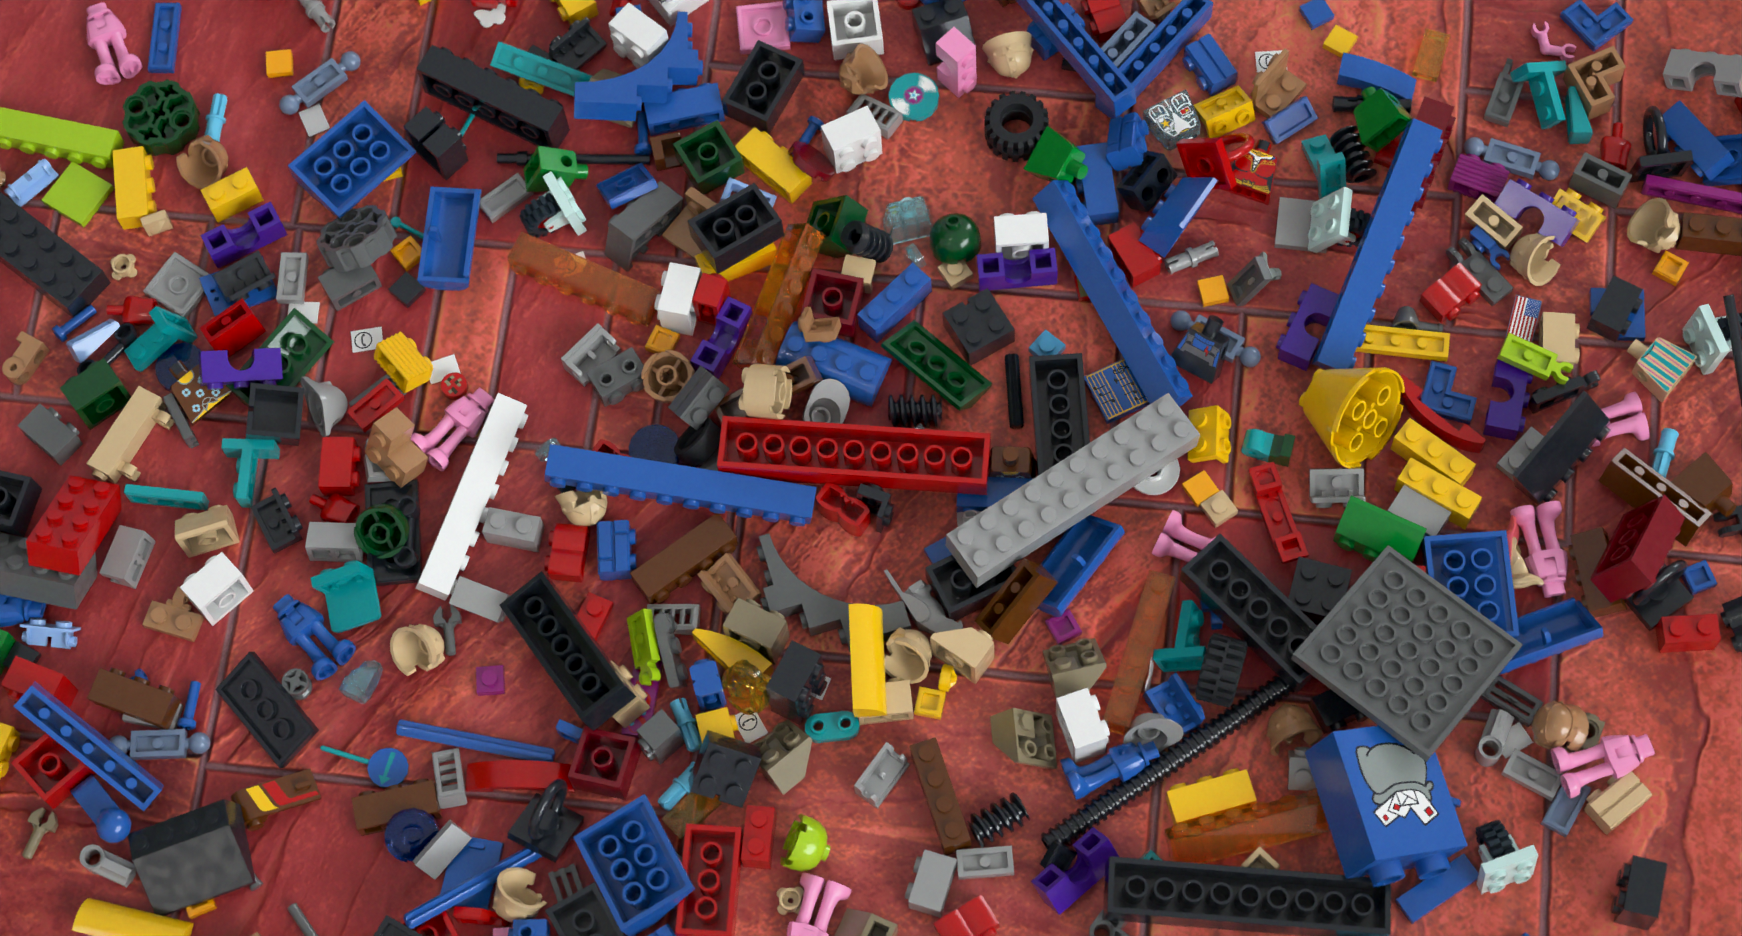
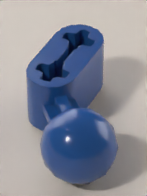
M93 774L70 790L74 798L96 824V831L101 839L109 843H118L126 839L131 830L129 815L119 808Z

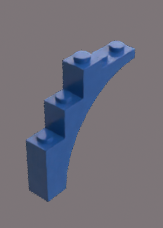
M677 12L676 26L669 42L647 64L633 72L616 78L594 82H575L574 119L636 121V111H641L642 102L666 103L667 93H672V85L697 86L698 75L702 76L703 60H698V50L693 49V41H688V38H692V22H688V12Z

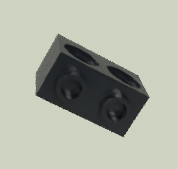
M1147 151L1143 154L1142 164L1132 167L1116 188L1130 209L1148 213L1178 175L1164 154Z

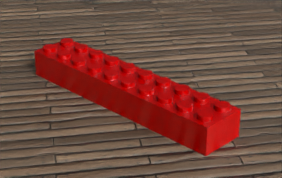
M722 416L717 468L721 472L784 482L832 483L835 485L858 487L861 483L864 485L871 483L888 489L987 495L991 433Z

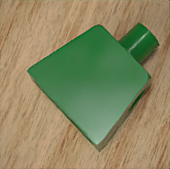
M1367 87L1361 93L1364 101L1354 109V116L1362 144L1378 152L1405 130L1407 123L1413 118L1395 96L1384 89L1376 90L1375 87Z
M1047 126L1027 161L1024 170L1043 180H1068L1071 183L1074 177L1080 180L1087 175L1088 167L1082 163L1085 153L1062 134Z
M538 146L524 167L526 192L549 191L550 189L543 176L551 171L556 179L561 177L568 188L575 179H587L588 165L577 164L576 153L571 150Z

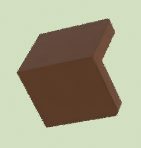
M680 132L650 138L657 171L681 167L673 147V143L682 139Z

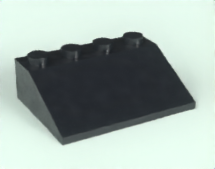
M1583 391L1512 474L1515 487L1538 505L1554 499L1558 493L1556 490L1557 486L1562 481L1567 483L1576 472L1573 469L1579 461L1584 463L1593 452L1591 446L1597 440L1602 442L1611 431L1608 428L1610 419L1588 393Z
M222 799L128 835L132 861L155 914L166 916L256 883L241 805Z

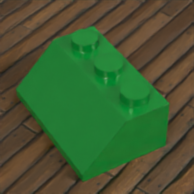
M1351 495L1335 532L1333 542H1336L1340 548L1346 551L1354 550L1361 553L1365 559L1374 562L1389 545L1413 563L1427 528Z

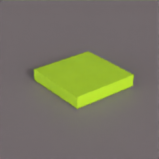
M72 161L43 197L42 202L84 228L112 193L114 187Z

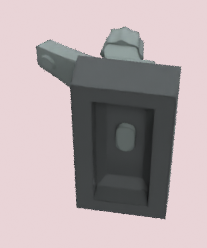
M1262 252L1259 256L1254 257L1227 285L1236 306H1245L1270 281L1280 279L1282 274L1279 268L1269 269L1267 254Z

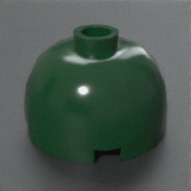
M952 213L940 217L930 231V248L933 256L942 263L958 264L957 260L965 258L966 262L972 260L981 249V235L977 224L965 214Z
M380 503L370 506L358 516L353 534L356 543L366 554L371 553L376 555V558L384 559L394 556L403 548L409 537L410 527L406 516L400 509L390 504Z

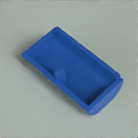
M430 187L417 281L424 287L451 291L465 290L469 287L481 189Z
M794 321L783 340L775 365L786 366L804 356H811L823 380L835 379L840 381L847 388L850 400L872 407L892 359L838 337L836 340L826 343L820 341L805 342L803 332L799 331L798 322Z
M1089 515L1070 527L1041 563L1058 583L1037 609L1055 617H1061L1094 572L1104 562L1111 550L1124 536L1125 531L1122 526Z
M1574 597L1517 618L1520 636L1515 639L1523 645L1499 675L1603 637V627L1583 607L1582 603L1579 600L1576 601Z

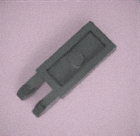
M1507 58L1503 72L1499 74L1483 120L1508 127L1524 84V81L1512 82L1511 75L1508 73L1512 69L1513 60Z
M1462 237L1458 241L1460 248L1469 257L1465 261L1455 248L1449 247L1446 250V255L1455 265L1461 263L1482 284L1479 293L1491 306H1494L1512 292V285L1479 251H1476L1474 245L1467 238Z
M663 612L656 614L653 623H655L656 637L668 685L675 689L687 687L688 671L685 664L681 662L679 654L682 652L681 643L674 635L677 629L674 616L668 613L664 614Z

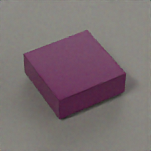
M1070 609L1065 610L1061 617L1053 616L1045 621L1057 645H1062L1082 635V630Z

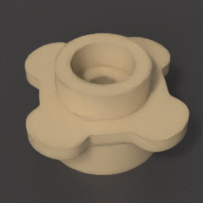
M120 254L111 259L113 279L133 278L137 275L134 265L136 258L134 255Z
M801 887L780 888L777 891V897L779 898L777 910L779 914L799 913L804 890ZM793 899V903H789L788 900Z

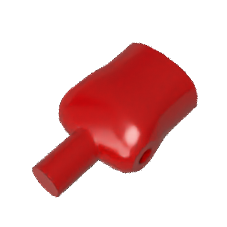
M1616 122L1613 124L1612 136H1604L1601 140L1600 159L1625 171L1631 143L1622 138L1623 124Z
M127 296L123 305H107L106 311L107 315H122L123 323H130L133 326L153 325L155 322L149 312L158 304L155 298Z
M338 493L332 494L328 500L313 494L309 500L310 504L322 509L320 517L325 522L353 523L360 511L358 504L347 500Z

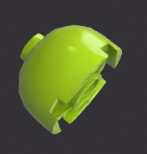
M799 814L798 816L801 821L795 820L783 846V849L788 850L786 858L781 856L780 863L782 866L792 870L809 871L815 868L820 860L825 861L827 859L830 845H827L828 836L824 826L811 817Z

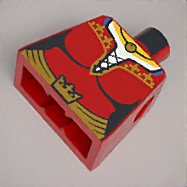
M1258 140L1254 149L1245 156L1233 161L1231 167L1237 185L1232 189L1222 190L1269 205L1277 157L1269 154L1272 145L1268 141Z

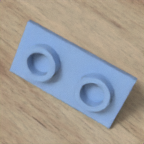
M46 159L38 160L34 167L13 184H8V188L4 190L18 206L22 207L59 177V174Z
M30 618V622L20 624V627L27 628V631L22 633V641L26 642L27 645L47 646L48 637H51V647L65 649L77 646L78 639L74 636V632L81 630V627L72 626L70 621H56V624H47L46 619Z

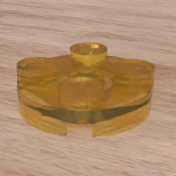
M745 659L740 660L725 670L722 677V686L724 690L728 688V692L731 695L728 697V700L738 711L746 715L758 714L770 704L766 686L771 678L767 674H763L757 667Z

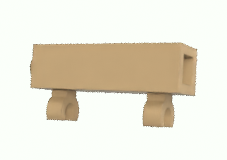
M138 386L87 462V465L93 471L91 474L99 481L106 482L108 480L116 484L121 475H124L136 482L141 473L137 471V467L130 464L131 460L156 423L168 430L175 423L171 419L172 416L165 412L167 406L160 396Z

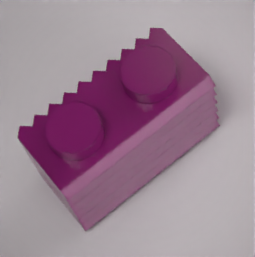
M1460 154L1447 189L1469 198L1472 197L1473 199H1478L1483 194L1495 203L1505 187L1510 171L1506 170L1499 163L1489 164L1483 162L1474 154Z

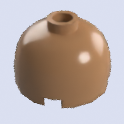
M665 350L666 352L653 354L646 361L641 377L644 389L656 401L671 404L694 375L695 371L691 362L680 352Z

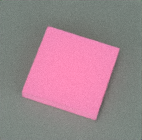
M783 1L736 6L741 55L750 54L758 40L780 50H791L789 32L785 30L787 9L783 8Z

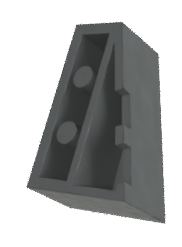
M661 181L657 183L658 188L643 194L636 201H631L623 212L619 215L615 214L608 222L609 228L604 255L627 272L633 267L631 262L639 252L644 255L649 249L646 246L647 243L655 235L660 237L681 213L684 198Z

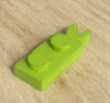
M1511 333L1507 334L1497 359L1545 381L1551 375L1559 384H1566L1569 380L1568 377L1561 374V370L1570 373L1574 367L1569 362H1556L1558 354Z
M643 608L629 616L627 623L635 669H641L639 674L640 684L650 686L652 685L651 680L659 681L661 679L660 671L656 668V662L660 661L652 609Z

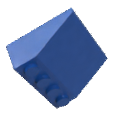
M364 100L288 165L292 178L309 195L340 219L416 153V150Z
M1507 531L1424 536L1421 550L1426 573L1513 638L1519 637Z
M645 794L573 837L621 932L627 936H636L657 923L695 889Z

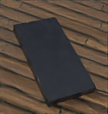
M411 480L403 487H399L395 482L365 484V510L372 505L380 503L396 507L397 501L403 496L413 497L420 506L418 480ZM420 515L415 520L414 551L419 556V560L413 567L408 569L399 567L394 561V556L380 559L371 553L367 554V566L371 567L374 571L376 586L418 583L422 573Z
M249 651L215 689L279 768H285L319 731L255 652Z

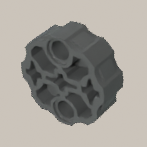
M366 205L362 208L350 209L340 219L337 217L327 223L321 229V235L316 240V243L329 267H334L337 272H347L352 269H361L369 266L380 256L387 254L393 247L392 243L397 237V233L385 210L378 209L376 205Z

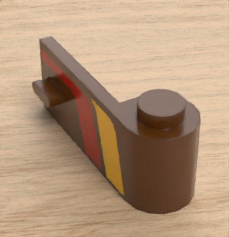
M310 768L241 789L231 795L232 802L241 805L245 829H248V831L262 828L264 822L268 819V815L321 799Z

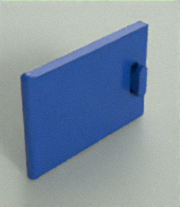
M215 273L200 277L199 281L216 317L232 306L235 301L226 302L212 277ZM273 279L270 280L272 285L258 292L257 288L248 292L250 297L244 301L249 307L276 298L277 289Z
M472 837L447 866L440 894L500 862L504 843ZM494 884L454 906L489 910Z

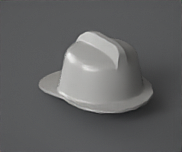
M835 379L822 380L816 384L803 411V421L843 424L850 403L849 392L845 385Z
M1143 713L1136 716L1132 721L1130 730L1124 736L1123 743L1132 742L1137 746V742H1141L1143 745L1154 741L1158 752H1161L1181 740L1184 732L1177 722L1165 719L1160 713Z

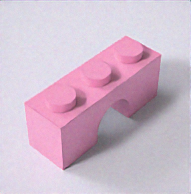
M953 27L936 42V55L943 61L937 67V79L959 98L964 93L971 92L976 86V45Z

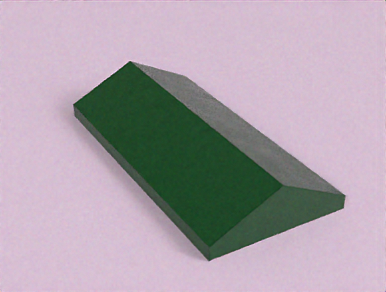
M294 308L258 349L281 348L283 379L281 382H276V385L295 387L334 341ZM252 356L240 370H246L251 367ZM226 385L249 408L250 388L234 389V385Z
M915 320L881 344L883 349L959 411L971 408L992 386L988 379Z

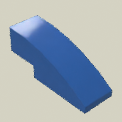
M1343 52L1337 84L1362 89V91L1367 87H1375L1376 90L1384 89L1397 99H1411L1412 103L1416 79L1383 63Z

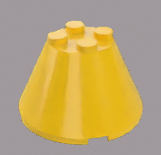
M1390 368L1318 369L1314 373L1307 391L1301 395L1299 405L1303 407L1304 414L1336 462L1346 468L1361 467L1360 462L1366 458L1372 460L1385 447L1394 433L1403 410V405L1399 403L1401 392H1405V387L1401 376Z

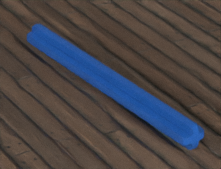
M403 719L399 720L396 726V734L399 736L524 760L554 762L555 750L549 747Z
M525 847L405 913L403 920L409 929H413L496 883L500 872L506 868H523L543 856Z

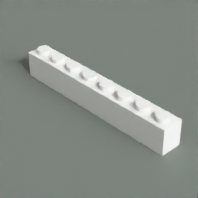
M500 393L496 395L415 589L444 601L449 594L452 595L458 581L455 579L458 571H464L470 556L465 555L468 547L475 546L480 534L475 531L479 522L484 523L488 508L485 506L489 498L493 500L498 491L499 485L495 484L498 475H504L509 461L505 460L508 451L513 453L519 438L515 437L518 428L523 429L528 415L524 413L527 407L526 404Z

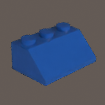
M1183 177L1177 186L1172 183L1164 195L1167 200L1165 202L1160 200L1152 211L1155 214L1154 218L1148 216L1140 229L1144 232L1139 241L1165 258L1218 180L1214 177Z

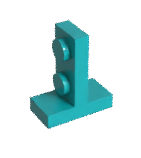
M1565 61L1525 63L1510 72L1512 82H1529L1541 129H1550L1566 120L1554 79L1566 71L1567 65Z
M1327 135L1302 140V150L1318 181L1319 199L1346 187L1345 157L1342 152L1335 153Z
M155 306L149 312L155 323L124 350L135 370L144 371L178 339L190 344L195 341L198 336L187 318Z
M222 438L221 448L228 458H238L236 470L239 477L238 482H235L233 486V496L241 507L250 508L253 505L258 459H279L280 448L275 440Z
M1193 600L1182 601L1174 648L1154 649L1153 660L1163 672L1201 670L1207 649L1205 646H1200L1199 639L1200 627L1204 623V615Z

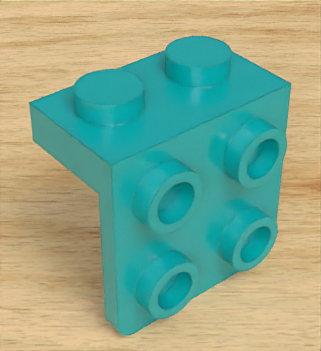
M352 560L344 563L343 567L325 569L319 575L311 577L312 588L325 594L331 630L333 632L341 633L381 618L374 571L371 567L357 560Z

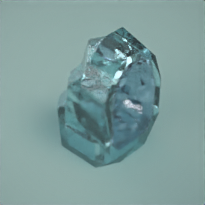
M375 660L363 662L359 668L351 670L350 674L345 676L339 691L346 697L365 704L371 698L378 685L383 671L382 665Z

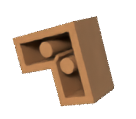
M1614 46L1567 65L1563 81L1567 88L1570 86L1576 87L1588 120L1610 111L1615 96L1609 86L1621 81L1626 68Z
M396 407L373 423L365 453L369 460L377 464L391 481H394L399 487H403L424 472L428 456L410 440L415 425Z

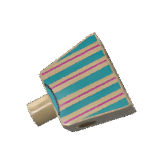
M1657 337L1649 348L1635 339L1627 350L1630 355L1638 360L1632 370V374L1660 402L1667 398L1690 370L1697 358L1696 355L1660 337Z

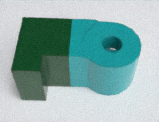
M1248 429L1245 433L1241 452L1257 460L1269 463L1274 462L1277 465L1288 467L1295 436L1290 434L1281 436L1266 433L1259 429Z

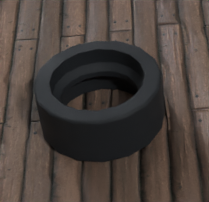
M709 417L698 431L689 426L674 447L675 455L687 466L697 467L701 465L719 447L721 429Z

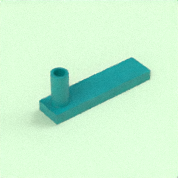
M498 41L490 66L572 96H574L575 82H589L593 76Z

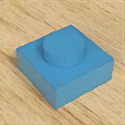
M1045 329L1030 345L1029 352L1033 356L1058 355L1066 349V345Z

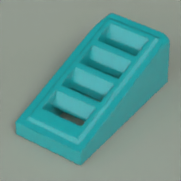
M1570 86L1564 98L1569 144H1588L1593 135V130L1576 87Z

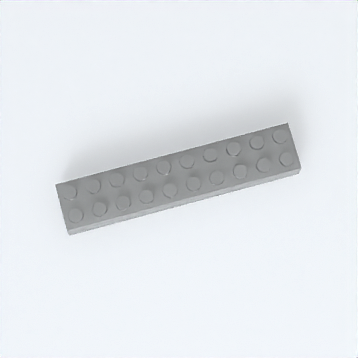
M1167 393L946 534L945 545L977 588L1195 448L1198 444L1200 433L1171 395Z

